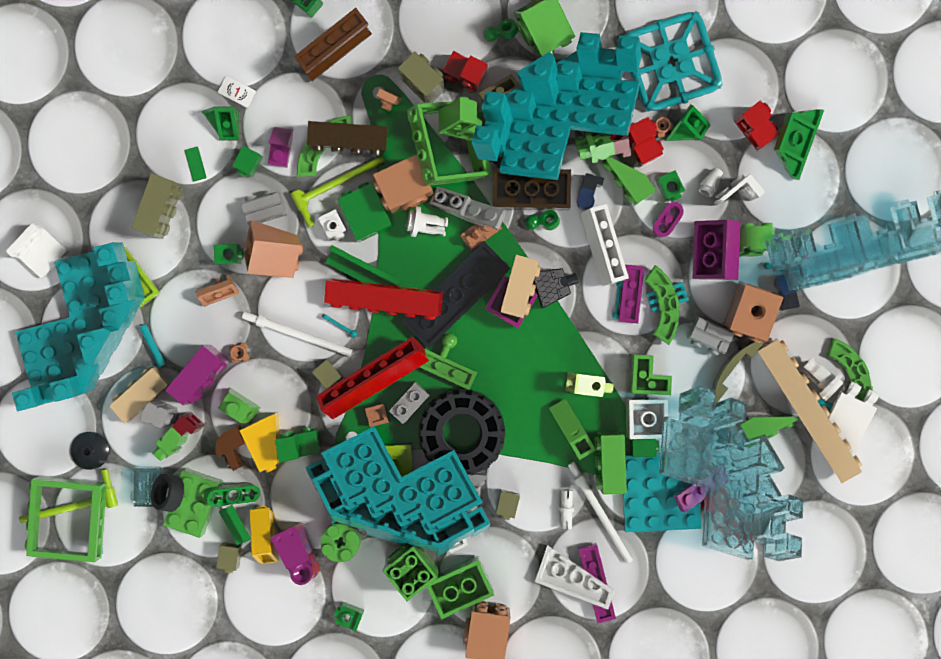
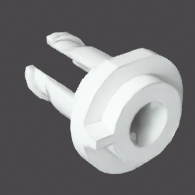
M415 206L414 211H409L406 231H410L411 237H416L417 232L445 236V227H448L447 217L440 218L436 215L421 213V207Z
M813 357L802 368L801 372H804L822 390L818 395L826 401L844 383L840 380L844 375L839 372L834 376L823 365L817 363Z

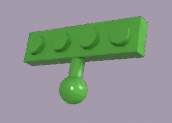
M447 333L443 336V347L440 354L424 348L429 361L420 366V368L466 389L471 388L477 372L446 358L450 348L455 347L457 344V337L454 334Z

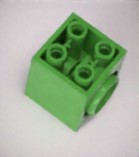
M534 0L513 12L517 19V27L521 36L536 55L543 56L548 52L553 54L555 53L554 49L559 46L562 48L572 43L571 40L576 37L558 0Z
M405 543L404 546H400L387 558L382 571L407 602L438 578L439 567L424 548Z

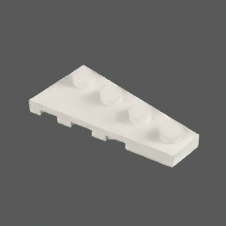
M547 545L535 582L609 609L615 590Z

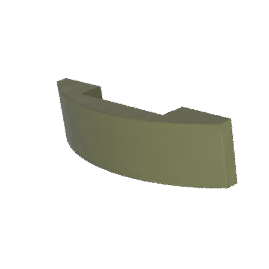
M762 340L760 343L752 341L745 344L724 362L712 385L710 394L712 402L718 403L728 390V387L723 382L744 355L752 358L764 343Z

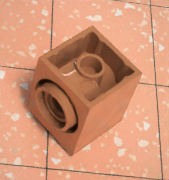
M416 155L373 174L375 180L372 182L378 193L382 192L383 195L380 198L386 211L390 210L392 214L402 209L408 210L425 202L428 197L434 195L431 186H425L420 163Z
M739 281L724 325L734 335L742 337L745 334L750 340L759 343L761 340L768 341L784 297L775 292ZM756 306L755 311L751 312V309Z
M481 601L471 606L470 618H466L463 645L466 646L465 658L505 659L511 618L510 608L506 607L505 604L496 603L493 606L487 605L488 603L485 601Z

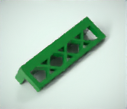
M331 245L329 249L331 253L325 262L326 264L361 282L393 286L401 285V280Z

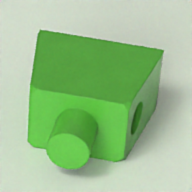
M232 388L229 389L218 409L238 422L249 424L261 408Z

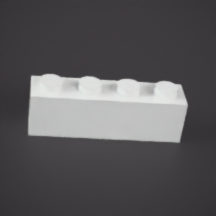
M607 204L593 207L580 213L602 287L628 279L629 277Z

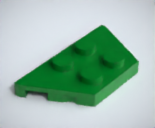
M823 109L789 112L785 116L774 151L794 180H800L824 113Z

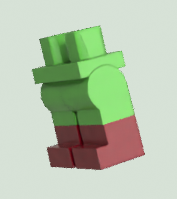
M584 131V136L575 138L580 160L591 158L592 163H596L598 159L604 160L611 155L622 153L623 157L631 156L629 139L626 135Z
M192 412L182 415L164 436L156 441L155 444L158 447L152 454L161 461L178 453L182 449L181 445L186 443L188 435L200 431L205 424Z

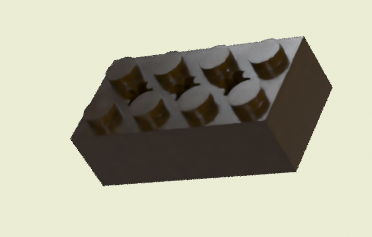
M308 121L307 145L313 151H324V148H331V152L343 153V149H349L353 154H362V150L370 151V155H382V152H386L387 127Z
M493 168L492 206L508 210L569 211L571 208V169H560L558 180L501 174L500 168ZM510 185H515L514 188H517L518 191L511 194L510 191H507V188H510ZM530 185H533V188L537 190L533 194L526 190ZM549 186H553L552 189H555L556 191H554L552 194H548L549 192H546V189H548Z

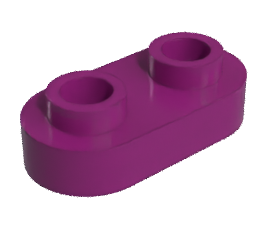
M671 202L664 207L653 224V232L656 236L666 237L671 234L684 214V209L680 203ZM670 209H675L676 214L674 216L670 214ZM659 225H664L665 231H660Z

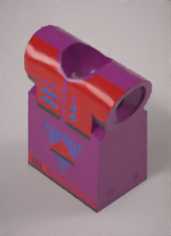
M302 522L270 537L286 569L290 572L291 580L295 584L305 585L319 574L320 564L315 557V552Z

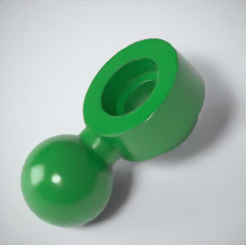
M505 19L498 25V28L494 26L486 27L483 35L490 42L495 41L499 35L504 39H511L518 33V27L513 19Z
M553 210L543 212L540 218L536 215H529L525 219V226L530 230L537 229L539 225H542L545 230H554L560 224V218Z

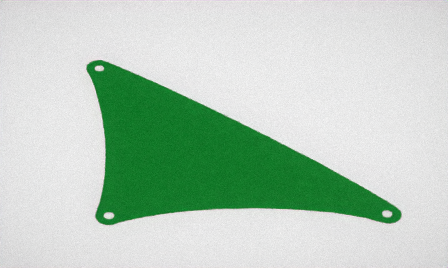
M371 76L365 81L361 95L370 124L372 126L387 127L386 152H382V155H376V158L382 156L385 163L377 166V172H380L414 155L417 156L407 112L414 105L388 76ZM378 86L383 87L385 90L401 97L402 101L400 104H393L391 110L387 111L381 108L383 103L380 102V99H376L373 96L374 88ZM424 118L438 177L467 173ZM474 181L431 185L433 193H435L438 186L469 196L472 200L491 206ZM433 195L418 206L421 207V213L448 218L445 236L417 232L416 237H411L410 231H406V223L409 211H414L415 207L408 210L402 209L393 214L388 210L387 213L393 223V227L379 233L377 268L401 280V287L434 290L475 250L471 251L460 236L475 224L432 206L430 201ZM502 221V229L485 242L511 268L505 274L506 277L510 278L515 256L519 255L527 258L528 256ZM501 278L429 349L403 324L402 320L406 318L405 313L398 312L397 315L386 314V311L379 310L377 313L372 312L361 368L412 336L423 348L437 354L441 352L443 347L442 338L445 334L452 333L457 337L456 346L450 348L446 358L476 371L477 374L470 389L480 392L491 399L501 412L505 425V440L499 455L550 463L569 468L568 464L575 462L580 471L599 475L597 468H595V456H598V451L596 450L579 460L549 409L563 399L567 400L593 446L594 437H597V432L620 431L625 435V455H631L630 439L626 437V405L614 386L612 393H603V397L574 394L565 391L568 372L605 377V381H611L558 301L541 309L538 297H536L529 310V314L525 316L520 327L516 328L485 310L501 282ZM418 367L348 410L336 432V444L338 445L346 441V436L349 432L360 434L371 428L365 408L384 403L389 422L375 426L384 445L412 444V450L421 449L418 429L420 419L427 406L433 399L444 392L466 388ZM417 382L430 395L408 420L402 424L389 411L410 387ZM455 415L445 424L444 437L452 448L467 450L478 442L480 427L477 421L469 415Z

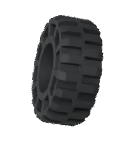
M453 389L440 394L425 409L418 429L419 444L425 454L424 456L430 462L454 450L467 474L473 476L482 470L488 469L499 457L505 440L503 417L495 403L484 394L471 389ZM455 415H469L477 421L480 427L479 440L470 449H454L445 440V424Z

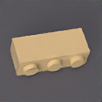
M519 255L515 256L501 313L524 318V315L529 314L531 304L528 303L529 296L534 295L536 285L533 284L534 277H539L541 270L538 260Z
M148 367L140 374L142 377L138 381L133 380L126 386L128 390L123 394H117L112 399L113 403L109 407L123 423H128L144 410L147 403L153 402L171 384L158 367Z

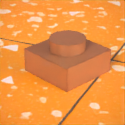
M384 403L365 408L370 427L389 422Z

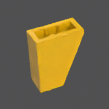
M275 413L240 430L259 472L265 470L268 473L276 469V464L279 463L275 439L280 437L279 415Z
M258 506L254 510H250L252 556L260 564L279 562V554L270 538L276 535L273 512L266 506Z

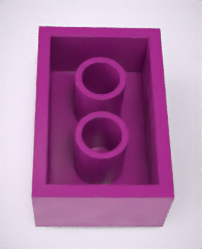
M694 221L692 279L738 280L740 221Z
M203 345L165 391L183 406L193 402L197 403L203 396L201 392L215 382L214 377L216 374H221L228 366L226 362L229 359L214 346Z

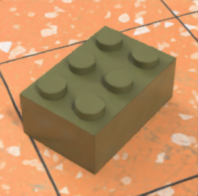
M414 51L398 67L401 80L424 103H433L445 91L443 74L436 67L432 69L428 64L429 60L422 53L418 55Z
M151 173L131 228L161 239L167 236L170 230V219L175 216L177 211L175 207L177 200H180L183 195V185Z

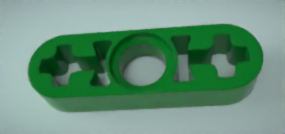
M253 483L211 487L204 493L205 502L212 507L255 502L260 497V489ZM251 489L254 491L253 493L250 494V496L247 495V494H242V491H243L244 493H249V492L251 491ZM236 490V497L228 499L229 492ZM214 493L218 496H223V498L215 497L214 501L210 499V497L214 496Z

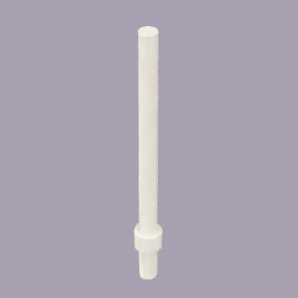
M244 311L242 319L256 323V326L267 327L349 357L353 351L352 349L270 321L262 315L256 316Z
M571 462L568 464V467L575 477L574 481L583 490L625 562H631L633 560L587 484V478L584 474H581L575 462Z

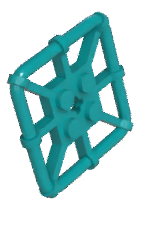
M687 12L665 20L659 19L656 20V23L634 29L623 35L638 37L658 30L663 43L651 48L640 42L641 50L649 54L652 65L638 69V72H630L631 78L639 82L638 94L646 111H657L679 103L685 104L688 103V100L721 89L723 83L714 54L715 48L714 45H711L704 21L699 12ZM690 20L682 38L669 42L665 27ZM696 22L704 48L690 53L686 39ZM706 54L714 79L697 71L692 58ZM670 57L677 60L674 67H672V64L667 63ZM654 71L658 85L649 100L641 75ZM693 76L710 86L686 93L681 79ZM672 82L676 83L679 96L654 103L663 85Z

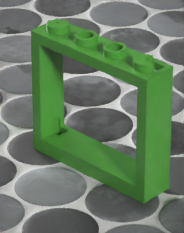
M453 101L421 103L407 110L408 120L412 129V138L415 142L417 158L420 163L421 175L425 186L481 180L492 175L489 160L478 159L471 143L472 141L466 140L474 173L438 177L423 115L438 114L440 109Z
M42 476L31 479L28 488L30 501L27 505L29 519L26 523V530L28 531L25 541L26 556L96 562L101 559L107 482ZM42 486L92 491L88 553L38 548Z

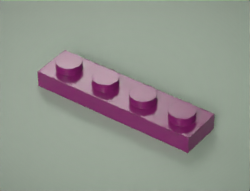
M597 543L578 548L583 569L607 585ZM612 601L609 609L592 604L597 623L616 619Z

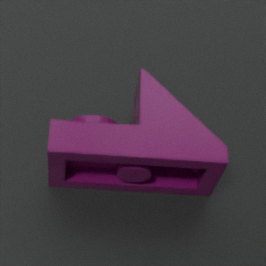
M274 127L268 142L271 145L268 165L288 168L294 130Z

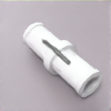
M566 489L561 490V506L559 507L561 512V529H572V512H574V507H572L573 490L567 489V491Z

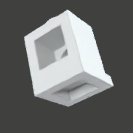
M336 209L318 218L330 240L334 239V241L345 237L344 233L348 232ZM336 223V228L330 229V224Z

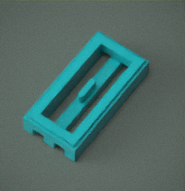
M684 282L673 285L674 289L680 287L681 291L676 292L677 296H683L682 299H678L679 303L689 301L686 289L684 288ZM654 291L646 294L651 312L659 310V306L654 307V303H657L658 300H652L651 297L655 295Z

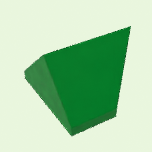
M690 104L665 141H701L711 124L694 105Z
M214 106L201 111L218 134L219 140H239V111L234 106Z

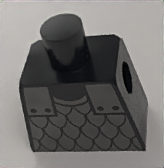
M563 268L540 271L539 277H534L533 284L536 285L535 291L538 295L541 309L571 294L569 286L579 283L576 273L565 276Z

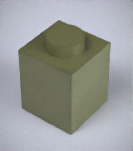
M329 359L312 371L326 389L338 383L344 377Z
M501 489L496 507V514L499 515V518L504 520L515 519L520 499L519 493Z
M223 542L219 546L216 569H222L224 573L236 571L240 566L242 545Z

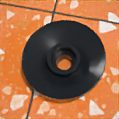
M85 432L74 439L71 445V456L79 467L86 470L97 469L107 461L109 445L106 439L99 433ZM86 448H89L91 451L89 455L85 453Z

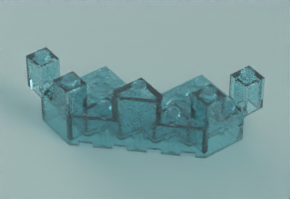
M941 190L934 191V196L927 197L932 217L921 219L917 201L909 202L906 199L896 202L897 206L890 208L896 228L894 231L889 232L887 228L876 231L877 235L873 236L867 214L856 217L855 213L844 216L843 221L828 224L833 243L824 245V249L820 251L816 250L811 229L803 231L802 227L791 230V235L784 236V233L772 235V240L765 241L773 272L783 270L789 291H797L852 278L879 268L940 254Z
M702 386L680 393L679 419L671 416L663 417L659 473L706 489L702 546L750 560L753 559L754 543L764 546V557L776 561L801 558L802 537L786 533V522L803 518V499L790 494L782 496L770 475L781 472L785 467L766 435L748 439L740 423L746 422L747 403L732 397L715 403L716 391Z

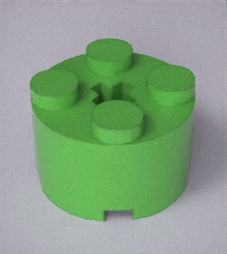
M752 223L741 225L739 255L753 257L762 256L764 251H768L769 254L776 252L773 223H762L761 226H754Z
M339 522L330 524L321 537L322 553L335 562L349 561L355 556L361 545V534L358 528ZM340 537L343 538V544H339L338 539Z

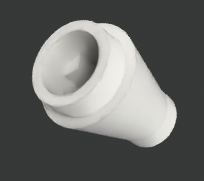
M713 168L699 184V192L706 197L715 195L723 172L718 168Z

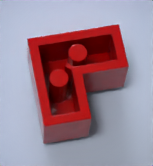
M453 51L443 69V75L450 83L455 84L457 82L462 85L464 90L471 93L472 91L477 92L487 74L488 64L471 55L467 58Z
M761 100L734 121L757 151L779 135L777 125L773 121L768 120L773 116L770 113V107Z
M649 117L631 125L628 134L630 149L640 167L661 157L664 150L661 142L655 139L656 131L658 130L657 125Z

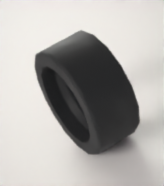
M163 473L156 478L152 486V506L156 510L173 512L177 510L184 496L183 480L179 476Z

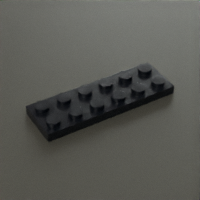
M484 241L434 289V291H443L441 315L435 317L434 320L424 319L423 315L406 317L402 320L403 324L429 349L511 268Z

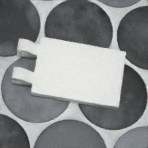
M851 381L846 393L839 392L829 412L831 416L828 419L831 423L836 422L841 430L839 436L842 440L846 439L852 447L849 452L853 456L877 410L873 404L877 401L879 394L869 389L864 400H859L855 396L860 392L861 386Z

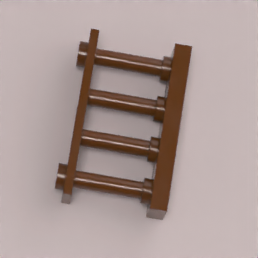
M354 8L297 53L294 58L313 82L372 35L367 28L369 24L358 9Z

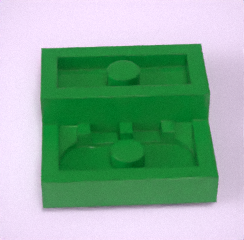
M233 505L219 511L237 545L251 540Z

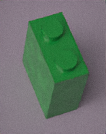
M369 182L359 185V189L352 192L349 190L342 193L341 198L337 199L357 242L364 241L393 227V223L381 202L378 191L374 184H369Z

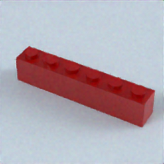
M330 278L326 280L324 303L330 304V307L341 308L342 306H349L350 310L366 308L368 312L377 313L379 310L386 311V314L397 315L399 312L405 313L406 317L423 315L424 319L434 320L435 317L441 315L443 291Z
M412 336L316 396L321 411L333 420L427 363L429 359L423 346Z

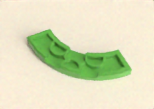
M351 116L335 118L328 122L351 124ZM306 141L299 155L297 177L317 176V165L324 151L311 150Z
M654 265L643 280L654 291L659 304V320L653 335L667 345H670L679 323V300L668 276L658 266Z
M832 338L826 356L832 358L844 368L850 383L852 381L861 386V390L855 398L863 401L869 389L873 391L869 370L853 348L838 339Z

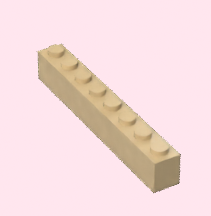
M776 338L759 348L758 353L842 484L862 472L860 469L862 463L857 455L853 457L849 452L852 447L846 439L842 440L839 436L841 430L836 422L831 423L828 419L831 416L825 406L821 407L818 403L820 397L815 389L811 391L807 386L810 382L804 373L800 374L797 370L799 364L795 358H790L786 353L789 349L783 340L779 342Z

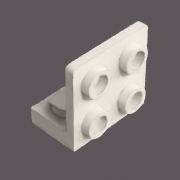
M751 174L746 177L741 175L730 183V189L727 187L715 196L717 200L713 203L715 206L722 203L739 188L741 189L740 193L742 196L750 201L759 198L765 191Z
M32 223L6 252L11 257L21 259L40 278H44L55 266L54 262L60 260L67 253V249L41 225Z

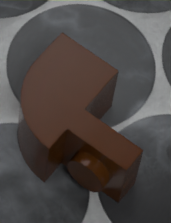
M241 425L223 433L216 443L217 457L225 454L226 465L228 468H232L233 471L244 466L235 449L245 444L240 430H242Z

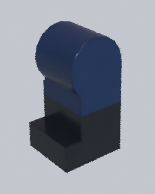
M585 173L577 198V207L580 210L586 211L593 207L595 202L593 196L596 186L601 188L604 178Z
M789 274L778 275L774 279V286L778 290V294L784 297L779 311L800 307L793 277Z

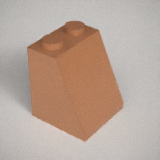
M250 220L244 249L247 274L294 278L295 271L299 269L298 256L303 251V244L300 243L299 236Z

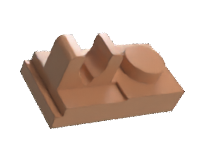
M380 88L376 95L381 98L380 102L383 103L381 108L387 111L391 110L393 104L397 105L402 101L401 97Z
M475 224L460 236L472 251L500 231L502 227L500 226L499 230Z
M229 274L226 275V281L222 282L220 278H217V284L195 291L198 300L204 307L239 294V290Z

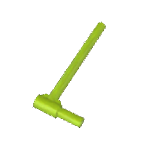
M380 156L307 193L300 190L292 192L290 195L298 211L301 212L308 228L315 225L307 209L309 205L308 200L385 163L383 157Z
M108 469L101 470L102 480L107 482L105 506L108 508L118 506L115 489L112 487ZM92 498L40 511V519L91 507ZM29 514L19 516L20 523H26L29 519Z

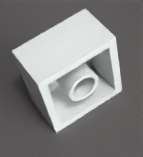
M626 399V437L629 439L669 438L668 399Z

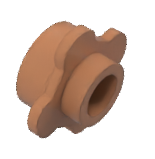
M664 114L654 121L658 128L656 131L658 137H664L666 132L672 131L674 125L670 123Z
M246 343L230 345L229 350L233 363L249 360L250 356L247 354L248 345Z

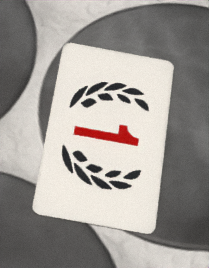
M226 76L218 93L248 108L256 91Z

